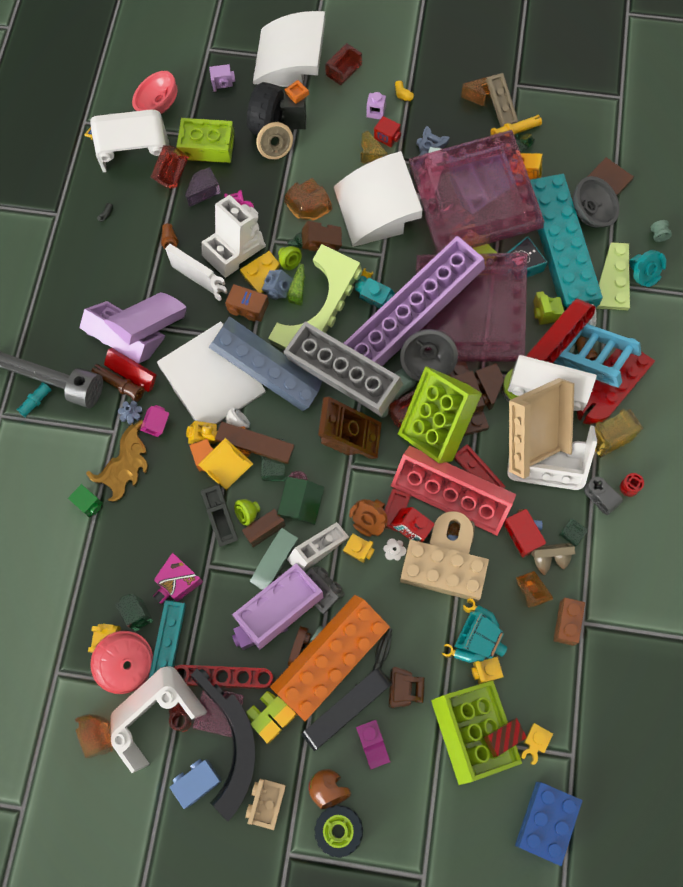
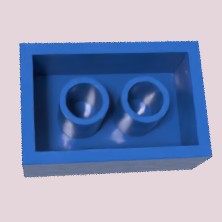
M536 782L515 846L562 866L583 800L542 782Z

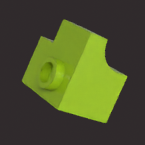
M544 291L536 292L533 300L535 318L539 320L540 325L555 323L564 313L561 298H550L548 295H545Z

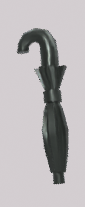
M391 628L385 632L378 645L374 669L370 673L378 667L382 668V664L389 654L393 630Z

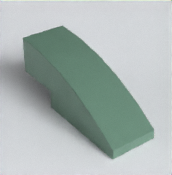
M281 528L263 556L250 582L263 590L275 581L288 562V557L299 543V539Z

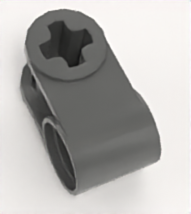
M601 477L592 478L584 486L586 496L606 515L613 512L623 502L620 494Z

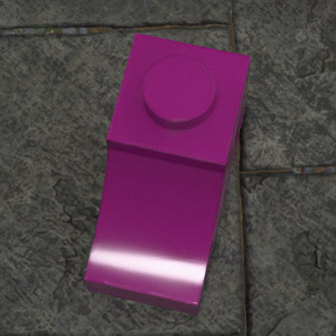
M374 720L356 727L370 770L389 763L390 759L377 721Z

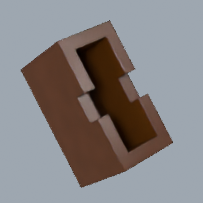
M306 222L302 228L303 249L318 251L321 244L338 252L342 246L341 227L329 224L327 227H323L319 222Z

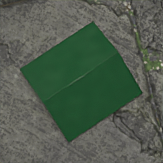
M287 477L277 515L315 525L324 487L308 480Z

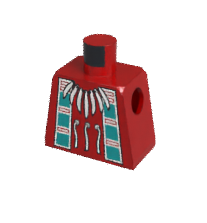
M413 507L401 508L390 523L392 527L408 539L422 543L435 525Z

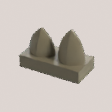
M570 543L543 545L532 551L531 555L534 557L538 570L543 575H546L550 569L552 557L555 558L556 563L562 569H565L569 565L572 555L575 554V546Z

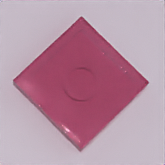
M202 690L200 702L207 710V713L195 718L193 728L232 737L229 724L222 711ZM224 691L225 693L222 696L225 697L228 693L232 692ZM232 693L242 706L244 695Z

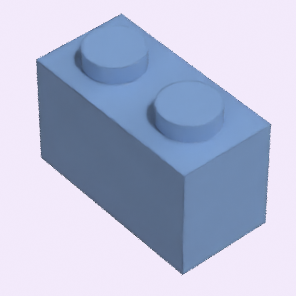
M199 759L190 766L192 770L186 775L182 772L172 780L174 784L170 786V789L183 809L190 807L222 782L209 760L202 761Z

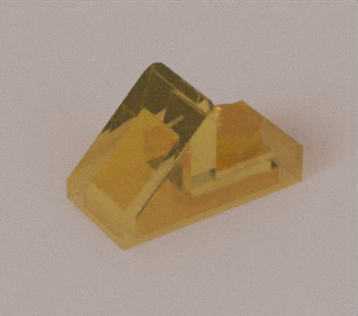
M368 130L362 133L361 145L364 150L361 152V163L368 164L388 155Z

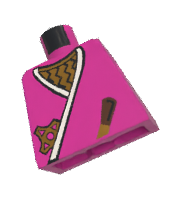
M172 553L154 579L161 588L153 597L160 604L169 596L178 602L203 581Z

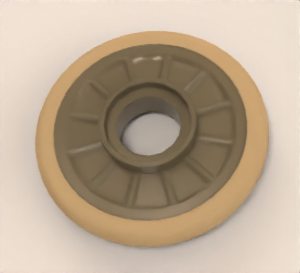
M269 123L258 133L257 148L265 158H282L292 147V132L283 123ZM274 137L279 138V142L276 145L271 144V140Z

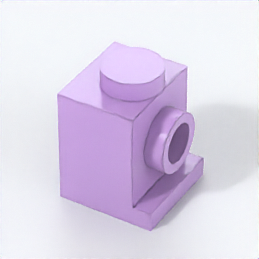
M229 64L209 67L213 92H216L218 88L233 86L232 82H235L234 71H230Z
M380 92L369 93L367 117L381 119L386 109V96ZM372 107L379 108L380 112L372 111Z

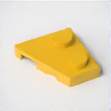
M268 251L241 268L240 272L256 292L264 294L262 287L270 270H278L280 263Z

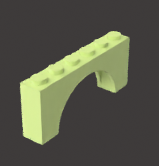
M321 244L313 258L315 267L319 268L326 275L329 282V292L320 312L307 321V323L326 333L328 328L334 325L337 312H341L343 309L346 296H350L352 293L355 280H359L362 270L360 262ZM276 323L268 339L271 344L285 350L303 324L288 326Z

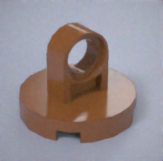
M366 499L357 501L349 513V517H352L354 521V528L365 536H379L388 524L387 514L383 510L385 503L378 499L375 501Z

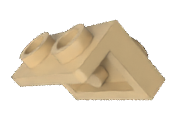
M260 779L259 783L255 782L252 790V795L255 798L253 805L249 804L245 817L249 818L248 824L275 830L286 785L265 779Z

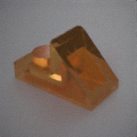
M487 77L464 83L461 93L462 98L484 106L486 94H490L486 82Z
M535 571L516 577L518 586L526 596L528 608L553 599V596Z

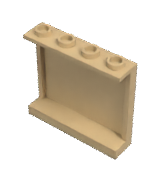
M557 378L509 400L510 473L525 479L530 476V466L560 451L569 455L572 454L574 383Z

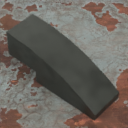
M220 484L201 490L200 492L219 547L238 541Z

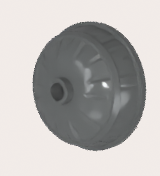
M595 176L586 177L578 183L572 198L578 218L591 227H607L613 224L619 215V201L612 187L603 179Z
M424 329L412 334L404 342L400 352L402 368L408 376L417 381L420 380L425 367H430L449 375L454 370L458 360L457 347L451 337L442 331L434 329ZM431 347V350L426 351L425 348Z

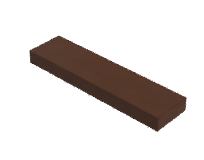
M221 422L215 437L217 442L221 443L226 438L236 448L289 464L295 448L294 444L225 422Z

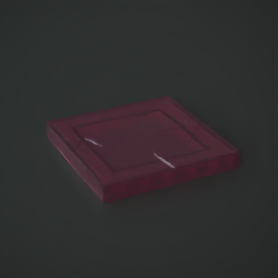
M512 130L409 159V167L437 254L456 236L460 237L471 248L544 227L545 221Z
M527 253L480 254L484 258L485 269L421 330H439L450 336L457 347V362H516L519 355L525 356ZM417 255L416 274L436 255ZM426 347L425 350L429 351L431 347Z

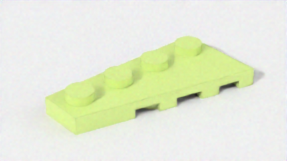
M610 243L599 281L603 299L600 305L597 306V309L628 311L630 308L628 243Z

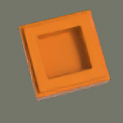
M297 80L285 88V94L297 104L309 95V90Z

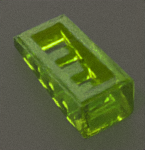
M302 263L299 264L287 293L288 301L302 306L305 278V269Z

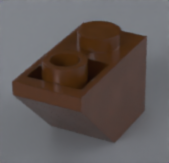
M497 363L475 372L476 381L488 410L493 408L504 381Z

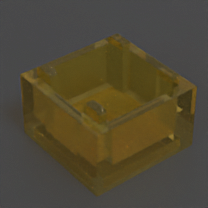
M622 409L619 415L602 424L600 421L596 423L597 445L595 451L601 458L636 438L643 427L631 409L627 411Z

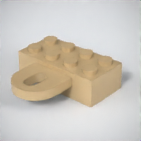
M455 511L446 512L436 520L430 544L410 540L400 582L464 599L471 598L478 602L481 599L489 559L469 554L473 538V526L468 517ZM452 521H456L460 525L458 538L454 541L449 540L446 535L448 525Z

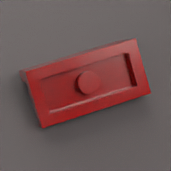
M527 509L505 519L503 525L522 558L546 544L545 539Z

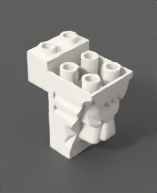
M230 195L215 204V233L202 241V256L225 278L238 270L240 263L266 247L257 223L258 212L246 204L240 205Z

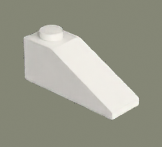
M336 522L295 547L287 560L292 566L297 563L305 572L346 541L349 536Z

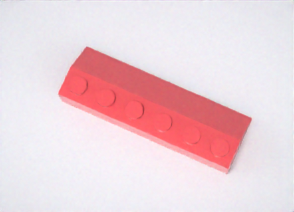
M410 445L402 456L391 487L411 494V496L445 512L455 511L462 513L470 521H473L475 526L498 536L516 497L515 493L447 462L437 463L421 450Z

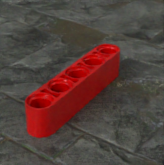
M575 299L526 357L554 363L593 317L595 306L581 299Z
M177 665L174 667L178 673L181 670L186 671L187 675L184 681L188 686H198L188 675L194 668H197L199 671L201 669L206 671L210 676L208 681L213 686L217 684L219 687L268 689L274 683L272 672L265 668ZM227 672L228 679L225 682H219V674ZM246 672L249 675V679L246 683L242 684L238 678L241 673ZM264 673L269 674V682L260 684L259 677Z

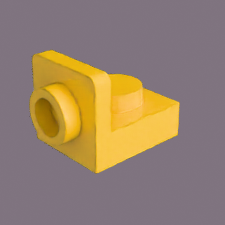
M194 421L186 430L188 444L206 440L207 438H204L201 434L202 427L208 424L212 426L213 431H217V424ZM208 439L210 444L216 443V441Z
M353 533L343 549L344 553L362 563L365 562L366 558L370 560L375 551L372 541L368 542Z
M498 657L486 659L482 662L476 661L473 663L474 667L471 668L473 678L478 680L479 684L504 677Z

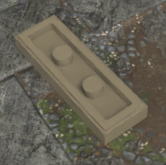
M500 73L487 77L486 82L500 126L503 127L506 123H517V115L504 74Z

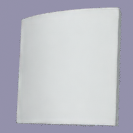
M325 11L290 14L270 22L261 29L253 84L266 82L288 87L297 80L303 84L304 74L318 75L325 28Z
M401 151L376 159L360 167L334 186L353 247L401 235L404 232L405 222L422 218V208Z
M222 322L217 323L157 361L159 368L170 382L174 392L195 421L219 424L226 419L227 413L231 408L240 410L266 393L260 382L209 348L222 328Z

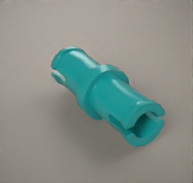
M42 382L16 410L26 418L36 406L41 404L40 401L52 391L51 388Z

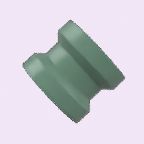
M660 220L651 225L650 228L654 233V241L662 242L672 236L671 230L668 229L669 222L667 220Z

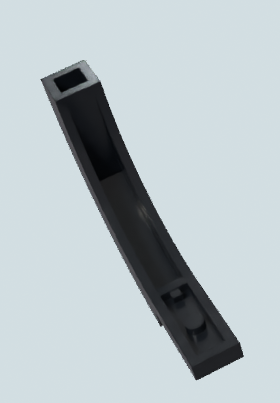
M194 668L188 675L222 711L232 734L233 759L231 769L223 787L210 802L226 821H229L242 804L252 780L255 764L253 731L246 712L232 693H228L223 697L222 695L225 692L217 684L213 686L208 681L210 676L203 669L199 671L197 668Z

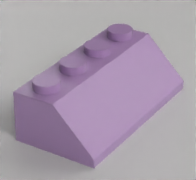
M108 301L84 309L80 329L138 364L149 359L165 338V335L156 331L128 345L104 323V319L123 310Z

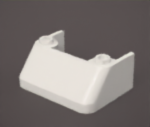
M143 110L100 115L91 118V131L96 157L103 172H107L106 162L114 158V151L148 148L149 152L155 156L165 155L167 164L171 165L169 139L159 111Z
M590 425L586 442L575 441L572 443L571 455L558 452L530 466V476L525 479L509 472L508 459L507 472L509 478L514 481L571 490L583 488L587 481L597 445L595 427Z
M171 666L160 668L111 714V744L131 773L147 767L150 763L134 743L128 727L156 702L165 709L173 708L180 703L191 719L207 713V710L177 670Z

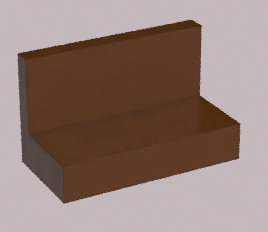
M273 509L244 528L242 532L254 548L286 525L284 519L277 515V511Z

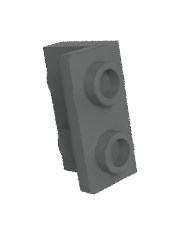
M316 566L306 573L323 591V599L316 603L315 606L322 614H325L345 593L337 582H333L330 579L328 572L324 568Z

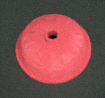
M159 71L147 77L134 93L132 99L134 109L136 111L157 110L161 114L167 111L177 97V85L174 76L168 71Z
M131 631L111 633L97 644L92 653L90 663L92 676L102 689L110 693H130L138 689L148 679L153 660L152 649L148 642L137 633ZM129 661V668L124 669L123 664Z

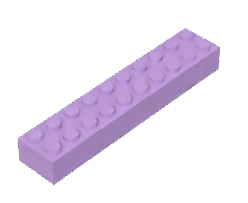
M456 236L343 344L383 366L402 348L404 342L412 334L420 331L485 269L484 258L460 237Z

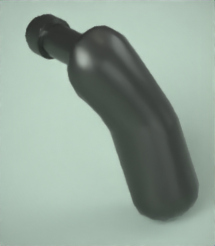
M107 203L104 211L97 219L105 221L110 215L113 205Z

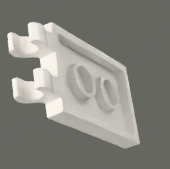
M169 244L165 248L171 266L213 293L218 301L222 300L218 294L219 292L228 293L226 287L222 286L225 285L222 277L216 276L212 270L175 246Z

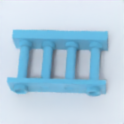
M586 324L554 361V364L596 374V380L619 388L622 383L621 371L619 370L631 353L637 356L641 355L640 342L633 338H627ZM580 335L589 338L579 354L575 355L569 352ZM596 341L606 344L596 360L591 361L585 358ZM613 347L623 350L613 367L602 365Z

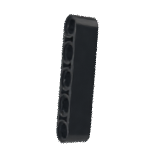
M378 667L301 735L313 751H316L393 683L381 668Z

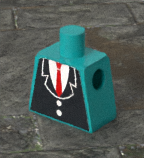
M526 237L507 252L504 260L505 265L500 267V270L505 277L513 273L517 280H522L543 272L547 261L531 239Z

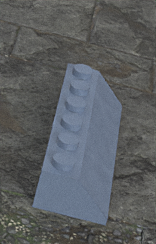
M230 316L209 346L211 350L301 411L309 408L319 392L322 380L289 361L285 354Z

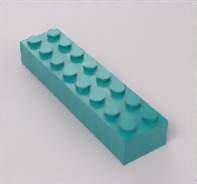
M558 174L529 180L526 193L557 297L561 298L564 312L577 298L593 304L597 308L603 296L565 175Z

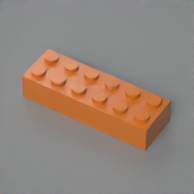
M354 595L270 688L306 721L390 626L364 599Z

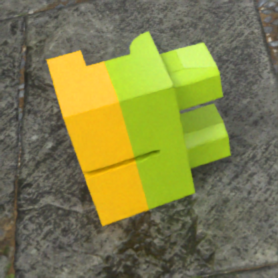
M267 691L260 698L267 707L260 712L253 705L246 714L252 722V727L269 744L282 731L270 718V715L282 728H285L297 714L280 697H276Z

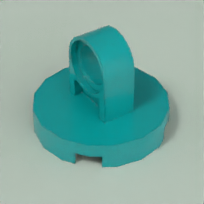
M649 250L643 255L637 254L631 258L629 264L634 271L635 281L646 287L655 285L662 277L660 276L662 269H666L665 255L656 250Z

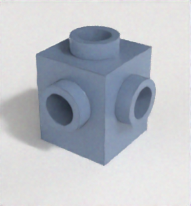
M281 269L270 270L264 280L262 290L271 299L286 298L293 278Z

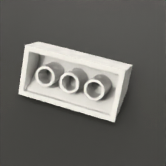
M519 355L512 371L508 391L520 396L557 378H561L574 383V411H583L588 403L597 375Z

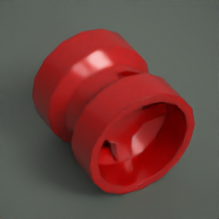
M637 473L628 474L620 483V491L627 497L635 496L644 487V479Z

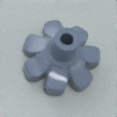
M125 401L122 403L124 408L118 409V413L121 415L119 417L122 422L127 420L128 424H134V419L139 420L141 418L139 413L143 412L141 406H137L138 404L135 401H132L130 405Z

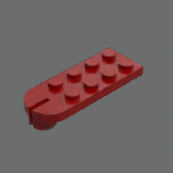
M616 349L603 365L613 367L623 350ZM642 351L640 356L631 353L619 370L621 371L622 378L619 388L595 380L586 407L583 411H577L578 420H581L584 413L593 405V409L588 413L583 423L593 424L607 420L652 367L655 360Z

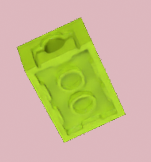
M181 118L177 141V151L180 160L231 163L235 137L233 121Z

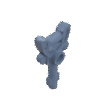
M426 126L423 137L417 139L416 143L421 153L415 162L412 161L409 165V174L414 175L415 172H419L423 160L428 156L430 147L444 148L449 142V137L442 136L440 138L432 134L431 129Z

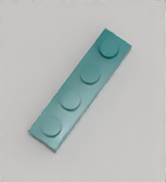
M165 600L149 678L162 667L171 666L174 668L186 608L185 603Z

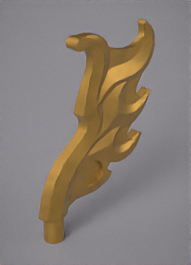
M142 420L134 425L132 423L125 430L120 440L119 456L112 458L99 475H93L90 471L86 472L93 482L103 483L112 489L113 496L108 501L116 502L120 500L125 494V487L129 481H132L133 486L137 484L139 468H143L144 473L148 470L147 461L141 456V454H146V448L138 437V431L143 423Z

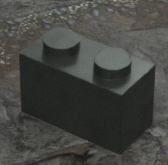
M284 93V100L280 102L282 122H285L289 129H306L305 98L295 104Z

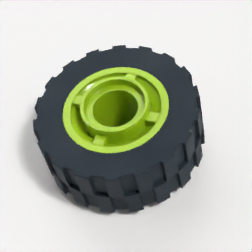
M341 805L329 807L321 813L314 828V836L319 848L331 857L341 858L353 853L363 838L362 821L358 814L351 808ZM337 824L342 825L345 829V834L342 838L336 837L333 833V829Z

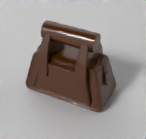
M393 667L390 672V681L393 684L389 689V708H403L411 705L412 701L423 703L425 678L412 677L411 672ZM412 683H416V696L411 695Z

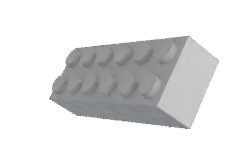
M306 321L284 350V354L289 361L380 416L384 414L403 386L398 375Z

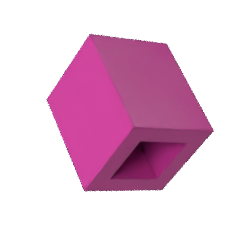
M151 406L146 412L140 431L159 437L163 433L169 412H166L161 406Z

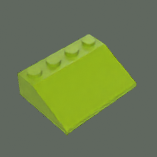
M425 367L398 435L437 463L451 462L455 457L482 393L462 381L430 367Z
M493 680L431 700L459 785L474 782L522 764L516 745L501 755L493 757L484 739L486 735L508 722Z

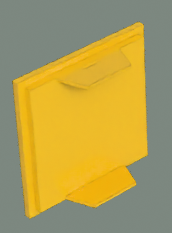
M225 438L198 465L213 480L227 490L253 465V462Z

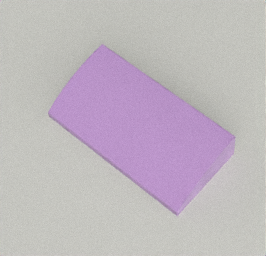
M160 292L104 319V323L128 345H131L182 319L185 316L187 307L176 298Z
M296 563L232 615L260 650L323 599V591Z

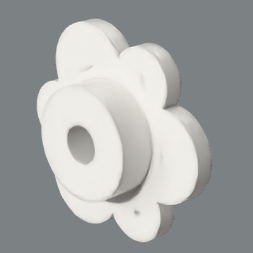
M389 539L387 545L383 548L386 552L385 557L388 560L395 559L398 561L401 559V556L406 554V548L403 547V542L400 540Z

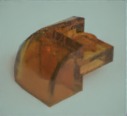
M313 178L300 185L298 182L295 183L284 197V203L298 219H311L313 221L332 210L328 194Z
M86 714L75 718L76 723L79 722V728L75 730L85 758H92L112 751L113 746L109 731L111 724L107 719L93 714Z

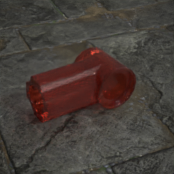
M180 703L173 708H169L170 727L178 732L187 731L191 726V718ZM184 716V724L181 727H177V718Z

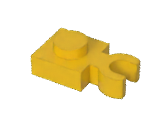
M533 723L524 741L529 747L522 751L521 759H525L526 755L530 753L533 756L531 764L535 765L538 761L537 752L545 753L553 733Z

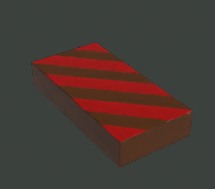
M517 718L512 719L484 737L493 757L501 755L527 738Z

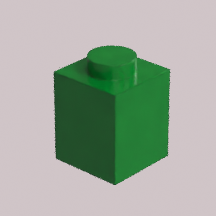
M82 484L68 497L89 518L98 513L103 504Z

